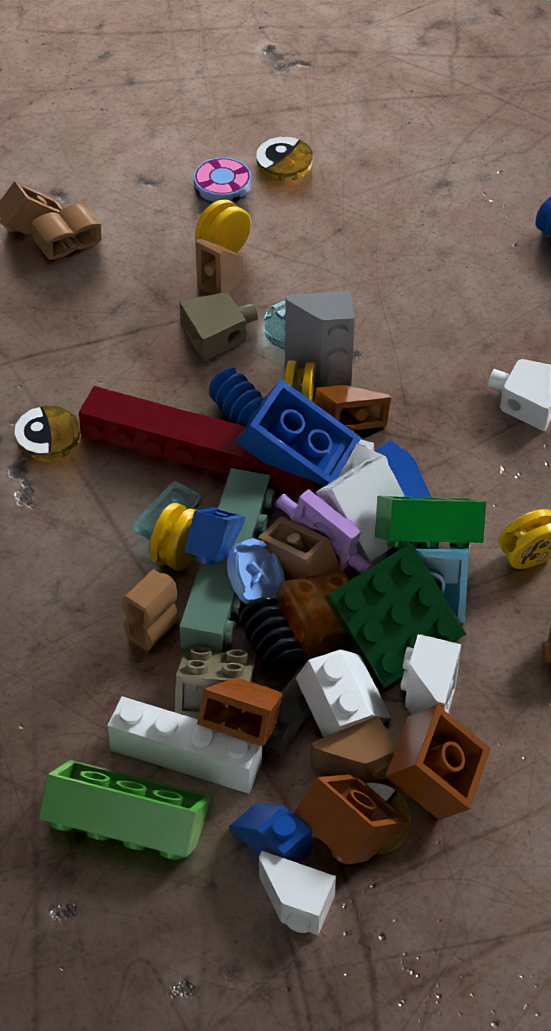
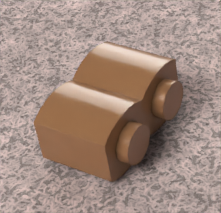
M84 203L72 204L58 213L53 212L41 215L31 222L32 238L48 259L65 257L74 250L89 248L102 240L101 223Z
M152 569L122 599V607L127 617L124 621L127 637L146 651H149L174 627L179 619L178 607L175 603L177 600L176 583L169 575L159 573L155 569Z

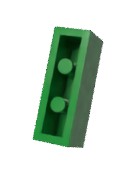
M377 496L375 537L387 541V546L402 548L408 545V542H418V547L439 548V542H448L451 548L469 549L470 543H483L486 501L455 497Z

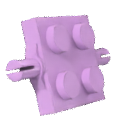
M309 489L299 497L298 505L287 497L286 494L278 498L275 505L287 513L291 521L330 538L340 567L335 574L340 578L350 571L351 566L359 573L373 566L358 554L357 544L361 531L350 519L344 518L335 511L324 498L318 497Z

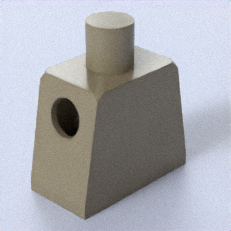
M225 292L179 301L180 324L203 362L243 344L246 340V324L258 320L257 310L253 303L237 307L230 294Z

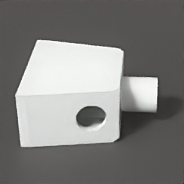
M520 359L517 361L511 374L493 369L488 381V387L502 392L501 410L542 431H546L551 421V365Z

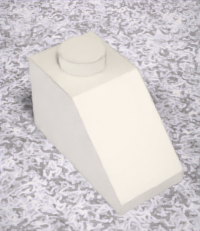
M261 851L259 856V878L281 923L287 924L290 929L299 933L310 932L319 935L335 896L336 876Z

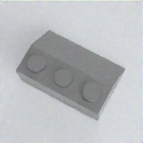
M350 291L286 295L285 368L289 360L297 361L298 369H305L306 362H314L316 365L315 386L317 388L337 385L351 386L355 316Z

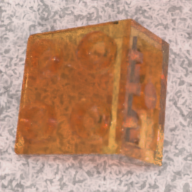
M343 571L280 582L275 598L278 601L277 606L283 609L284 617L289 620L290 628L295 631V638L300 641L301 649L307 654L306 661L313 659L322 636L344 632L323 597L349 581Z

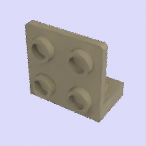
M204 646L185 649L176 675L174 712L198 719L204 689L233 678H240L251 682L256 655L248 654L240 649H231L227 652L212 651Z

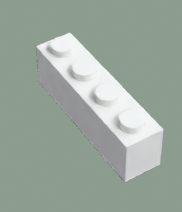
M123 696L107 725L110 751L247 794L250 793L262 765V746L198 725V719Z

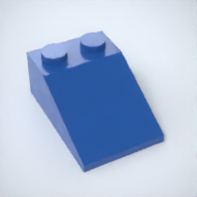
M280 379L264 397L235 443L263 463L326 486L337 479L361 437Z

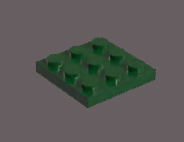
M413 543L402 547L323 596L355 651L361 655L370 676L379 690L403 676L405 671L403 669V661L407 647L414 648L418 634L449 642H456L466 635Z

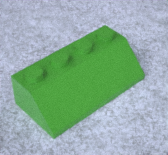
M69 760L47 774L39 819L50 822V826L58 830L70 831L75 828L86 831V835L92 839L108 840L113 838L123 841V845L127 848L144 850L148 847L159 850V854L165 858L178 860L182 859V857H187L196 848L212 804L213 796Z

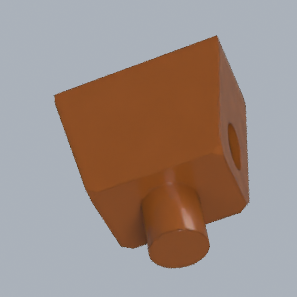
M233 678L209 686L203 691L197 724L259 746H264L276 728L283 694L266 686L240 678Z

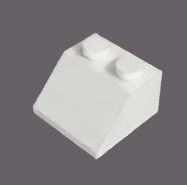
M418 634L414 648L407 647L403 661V669L405 671L401 682V690L406 691L405 706L411 715L437 704L449 713L456 688L461 644Z
M338 650L310 659L296 677L323 738L379 716L383 724L391 720L386 706L359 654Z

